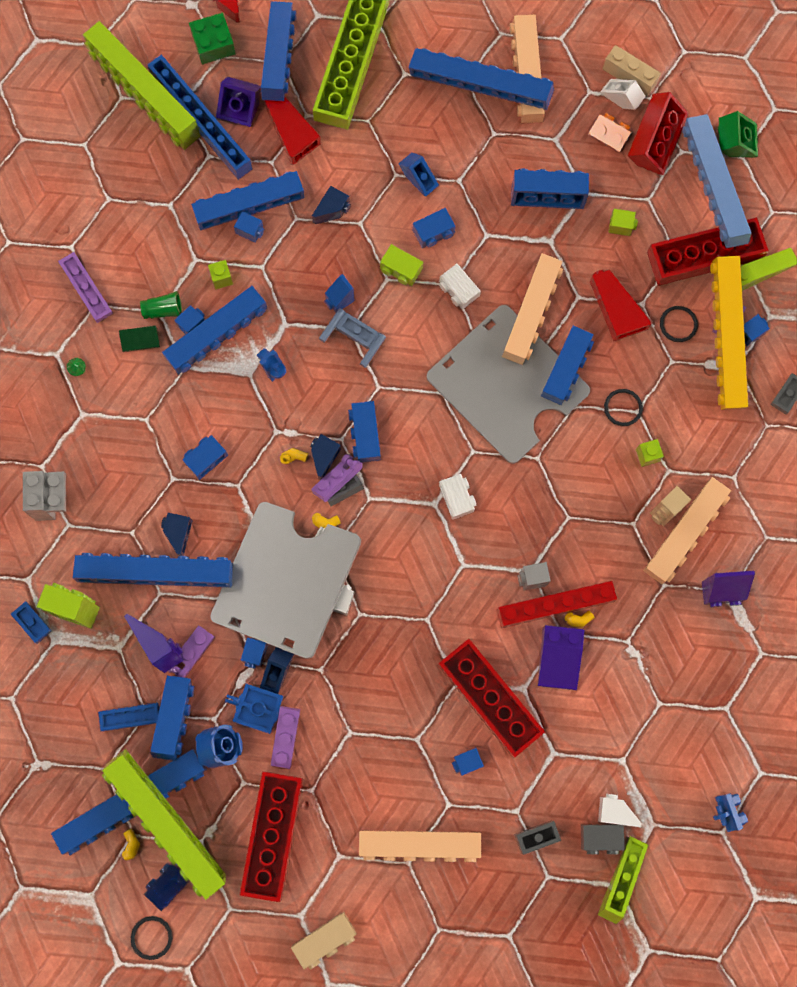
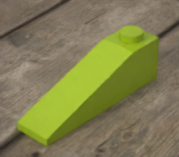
M788 248L741 266L742 291L797 266V257L793 250Z
M631 836L628 838L625 850L622 852L605 893L598 916L615 924L624 918L648 844Z

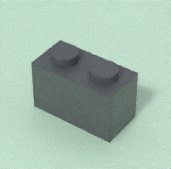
M552 820L514 834L522 855L561 841L555 822Z
M581 825V850H587V854H599V850H607V854H619V850H625L624 825Z

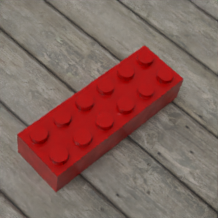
M758 218L747 220L751 236L749 243L745 245L726 248L724 241L722 242L720 239L719 227L651 244L647 255L657 286L711 273V263L717 257L740 256V265L764 258L769 250Z
M470 639L466 640L438 663L439 668L512 758L518 756L545 733L543 728Z
M262 771L239 896L279 903L282 901L303 778Z

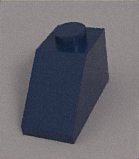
M330 185L312 214V222L319 224L341 218L351 207L350 196Z
M322 434L318 438L315 437L310 445L319 480L325 477L341 451L340 444Z
M167 512V516L163 517L161 528H163L164 534L177 555L184 556L193 520L187 516Z
M275 647L268 659L260 684L261 689L279 694L294 656L293 653Z

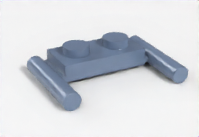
M341 308L338 309L319 337V340L325 343L334 328H337L342 334L369 349L360 362V365L364 368L367 367L386 339L385 335L346 313Z

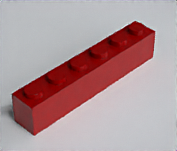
M608 581L500 606L497 609L502 629L614 603L617 600L613 581Z

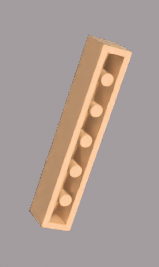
M514 16L513 23H510V34H513L514 37L511 40L512 51L515 50L513 67H516V73H527L541 79L536 16ZM521 103L517 105V116H521V123L543 122L544 109Z
M543 253L541 254L503 352V358L523 365L525 359H530L533 351L530 349L531 343H536L539 335L536 332L537 327H542L545 319L542 316L543 311H548L551 300H548L550 294L554 295L557 284H554L556 278L560 279L563 268H560L561 260Z
M713 477L708 480L643 571L660 584H664L666 581L670 582L676 574L674 572L677 566L681 567L686 561L685 554L688 550L692 552L698 544L695 540L699 535L702 537L709 527L706 526L710 520L713 522L719 515L718 508L721 505L724 507L729 501L730 497L728 495L731 490Z
M360 831L359 856H363V860H375V857H383L384 861H396V857H404V861H416V857H424V861H436V857L444 858L446 862H456V858H464V862H476V858H481V833Z

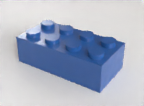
M526 168L514 171L511 185V206L584 209L589 195V173L575 171L573 173L563 170L552 172L545 169L531 171Z

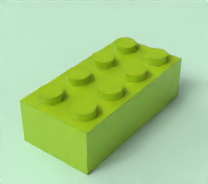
M53 583L52 586L45 584L37 604V608L57 618L92 629L100 609L95 604L96 601L84 595V593L73 589L69 591V589Z

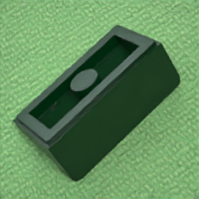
M157 326L119 330L122 352L160 347Z

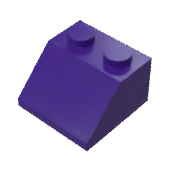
M227 76L220 85L216 117L251 127L259 105L261 86Z

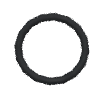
M673 306L663 312L660 318V329L667 339L674 342H685L695 335L698 329V321L690 309L684 306ZM683 310L692 316L694 329L689 336L682 339L674 338L665 331L664 318L670 311Z
M617 389L606 398L604 410L607 418L612 423L619 426H630L641 417L643 406L639 396L633 391ZM628 393L636 398L639 404V411L632 421L619 422L611 417L608 411V404L614 395Z
M150 916L136 923L132 929L130 939L131 946L138 956L143 959L154 960L167 953L171 947L173 937L172 930L166 921L159 917ZM153 920L165 926L168 932V942L162 952L149 956L138 950L135 944V934L141 924Z

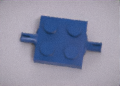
M245 684L243 693L239 698L227 694L229 699H225V702L236 705L233 722L271 734L273 726L278 720L284 696Z

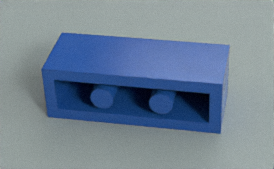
M374 401L351 403L352 409L348 410L349 421L354 423V428H350L351 438L356 440V446H352L354 458L358 457V461L361 463L380 461L381 454Z

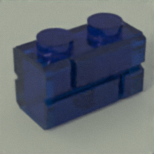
M166 863L159 871L162 875L157 880L153 878L145 887L147 891L144 895L160 911H163L190 881H186L180 874L181 869L177 864L173 865L171 863L170 865Z

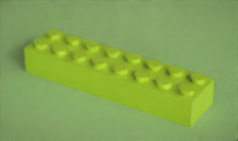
M389 0L348 1L313 108L314 121L346 130L349 129L385 18Z
M100 21L83 34L86 41L84 44L89 50V56L94 61L98 60L105 73L109 72L112 75L113 81L117 85L121 84L124 87L123 90L127 96L133 97L137 106L141 110L145 109L148 112V117L153 122L156 121L159 124V128L164 134L168 133L171 136L172 142L177 147L180 145L185 150L201 137L194 117Z
M124 749L109 761L102 770L104 773L102 775L109 785L112 783L117 789L115 792L122 801L125 799L128 802L130 812L135 817L137 815L143 821L141 823L142 827L146 832H152L156 837L154 841L160 849L164 847L168 852L167 857L170 862L180 867V874L186 881L190 880L194 885L192 888L199 897L203 896L206 900L226 884L225 872L129 752Z

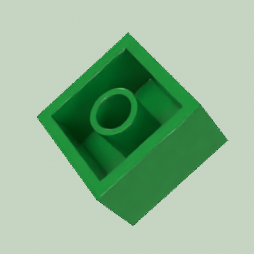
M223 12L189 22L190 31L202 65L236 55L234 43Z

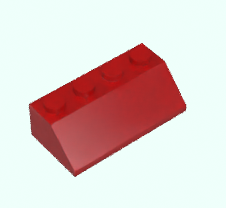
M671 92L652 94L627 155L637 166L659 175L665 174L689 114Z

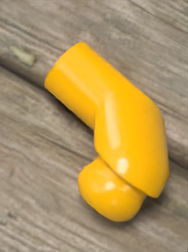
M290 448L281 454L280 462L282 464H289L296 459L306 462L309 453Z
M315 513L312 516V523L318 528L320 526L326 528L328 524L333 526L341 524L338 515L329 519L321 516L320 513Z
M590 610L582 616L574 615L572 612L565 615L567 624L577 628H582L595 618Z
M133 829L123 833L128 844L125 851L122 852V857L127 861L136 857L140 847V842Z

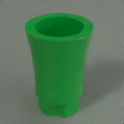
M175 291L140 301V310L143 318L178 317L182 313L179 293Z

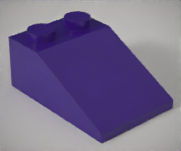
M755 570L714 573L702 581L704 605L710 604L711 608L722 607V603H729L730 606L742 605L741 602L748 599Z
M129 614L124 615L153 666L166 673L184 661L181 655L183 650L172 638L168 639L163 634Z
M547 625L543 627L538 686L577 690L583 652L584 629Z

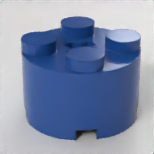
M230 725L207 728L197 734L195 739L196 752L200 765H205L208 768H218L236 763L243 749L240 734L235 732Z

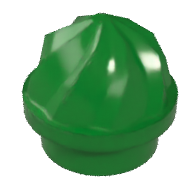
M72 358L67 363V371L72 376H80L86 370V364L80 358Z

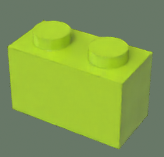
M391 244L380 261V269L385 275L396 277L403 285L413 286L423 269V261Z

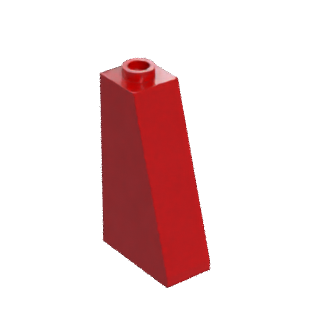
M285 96L284 101L265 100L266 110L292 165L321 145L320 135Z
M599 270L593 273L590 284L613 341L648 330L651 326V321L611 270Z

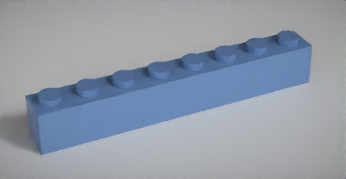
M706 114L686 118L685 126H683V135L687 137L688 149L693 154L694 166H697L699 170V180L704 184V194L709 198V208L714 212L715 225L719 226L720 239L722 242L724 241L726 248L748 244L751 230L709 116Z

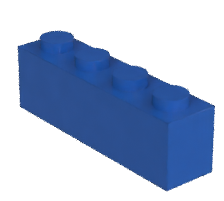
M574 325L572 326L541 397L559 405H562L564 400L568 401L572 392L569 390L571 383L575 385L579 374L576 372L579 367L583 368L587 358L584 357L586 351L590 352L594 341L591 340L594 334Z
M169 675L166 677L150 750L152 758L176 761L177 755H181L183 743H180L181 736H185L187 724L184 723L185 717H189L191 705L188 704L189 698H193L195 689L190 678Z

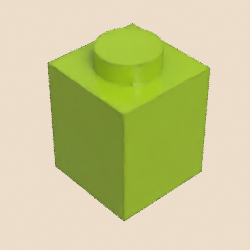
M613 209L608 233L630 236L632 231L637 228L638 219H635L636 212Z
M226 260L208 265L215 290L233 285Z
M658 439L639 444L636 448L641 467L658 463L664 457Z

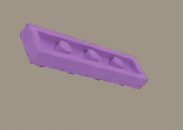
M75 252L58 261L97 323L113 314Z

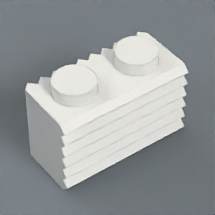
M455 264L440 276V288L452 296L451 300L457 307L460 306L461 309H464L480 296V289L458 264Z
M458 474L439 482V487L452 520L474 512V506L477 505L474 496H469L467 489L470 487L466 477L462 478V475Z

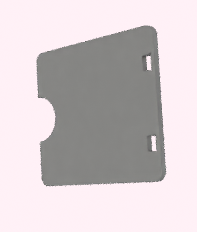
M501 305L428 371L427 380L507 462L515 464L540 442L534 431L536 416L545 410H556L567 416L589 395L590 387L581 377H578L575 385L572 383L569 390L572 392L568 401L564 400L562 405L541 397L559 356L538 336L536 343H531L530 349L533 351L530 359H525L523 365L503 358V352L518 315L509 306ZM492 320L496 325L488 331L485 326ZM451 358L454 363L446 369L443 364Z
M262 502L255 511L234 559L231 588L222 587L210 617L216 624L305 659H310L315 655L361 545V538L355 533L330 524L318 536L313 538L301 537L294 529L295 512L268 502ZM233 618L242 621L240 627L230 624ZM286 638L295 641L293 648L283 644Z

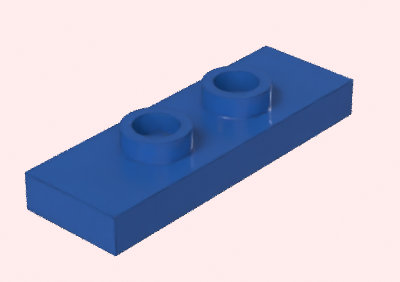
M159 703L99 711L100 731L156 724L159 714Z

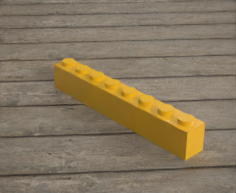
M740 256L717 257L711 263L710 270L711 274H714L711 288L712 292L715 293L712 307L713 311H716V319H714L713 325L714 330H717L715 349H718V356L716 357V367L719 368L717 386L720 387L718 405H721V410L744 409L748 407Z

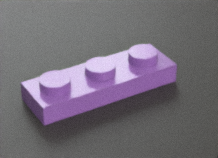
M280 707L270 766L291 768L300 709Z

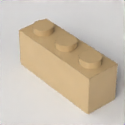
M617 45L614 46L606 57L603 66L604 71L617 79L636 80L646 97L649 96L657 85L661 75L660 72Z
M676 486L650 512L652 519L658 525L661 524L664 527L691 499Z
M343 911L292 945L291 949L303 969L309 967L311 970L321 963L319 961L320 958L325 955L329 958L338 951L336 949L341 944L347 946L355 940L353 936L357 932Z

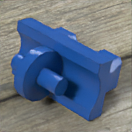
M264 348L257 354L260 360L259 363L272 382L275 378H282L286 374V367L276 351L272 350L269 352Z
M729 793L716 796L715 799L718 804L716 810L718 814L713 816L714 820L720 819L722 826H726L727 832L743 829V825L748 822V819L744 812L737 813L735 806L741 804L739 795H731Z

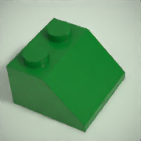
M739 111L719 117L718 132L721 152L728 157H758L757 123Z

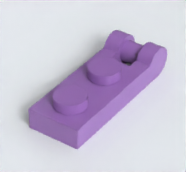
M349 454L344 455L341 462L311 489L313 494L327 502L362 469V463L354 460Z
M198 625L181 648L183 650L181 655L184 659L182 663L185 664V667L181 669L176 665L168 672H173L177 677L185 678L215 637Z

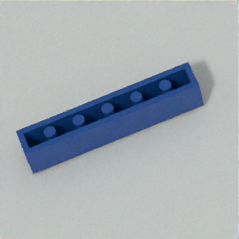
M271 1L261 82L262 100L284 101L285 94H288V82H286V79H290L288 64H291L292 54L289 53V50H293V39H291V36H294L295 25L292 22H296V10H293L292 2Z
M295 171L286 172L276 178H267L260 183L254 182L244 188H234L224 194L218 193L208 199H199L191 205L201 231L236 220L242 211L252 215L304 199L305 196L299 175Z
M250 286L164 350L162 354L178 375L181 372H187L193 363L203 360L209 351L218 349L224 340L231 339L235 336L236 331L247 327L256 316H262L267 309L265 300L253 286Z

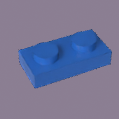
M26 601L11 613L12 617L36 644L52 632Z

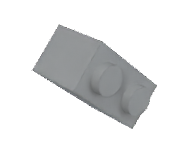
M547 562L523 566L517 576L519 586H523L524 591L546 587L551 581Z

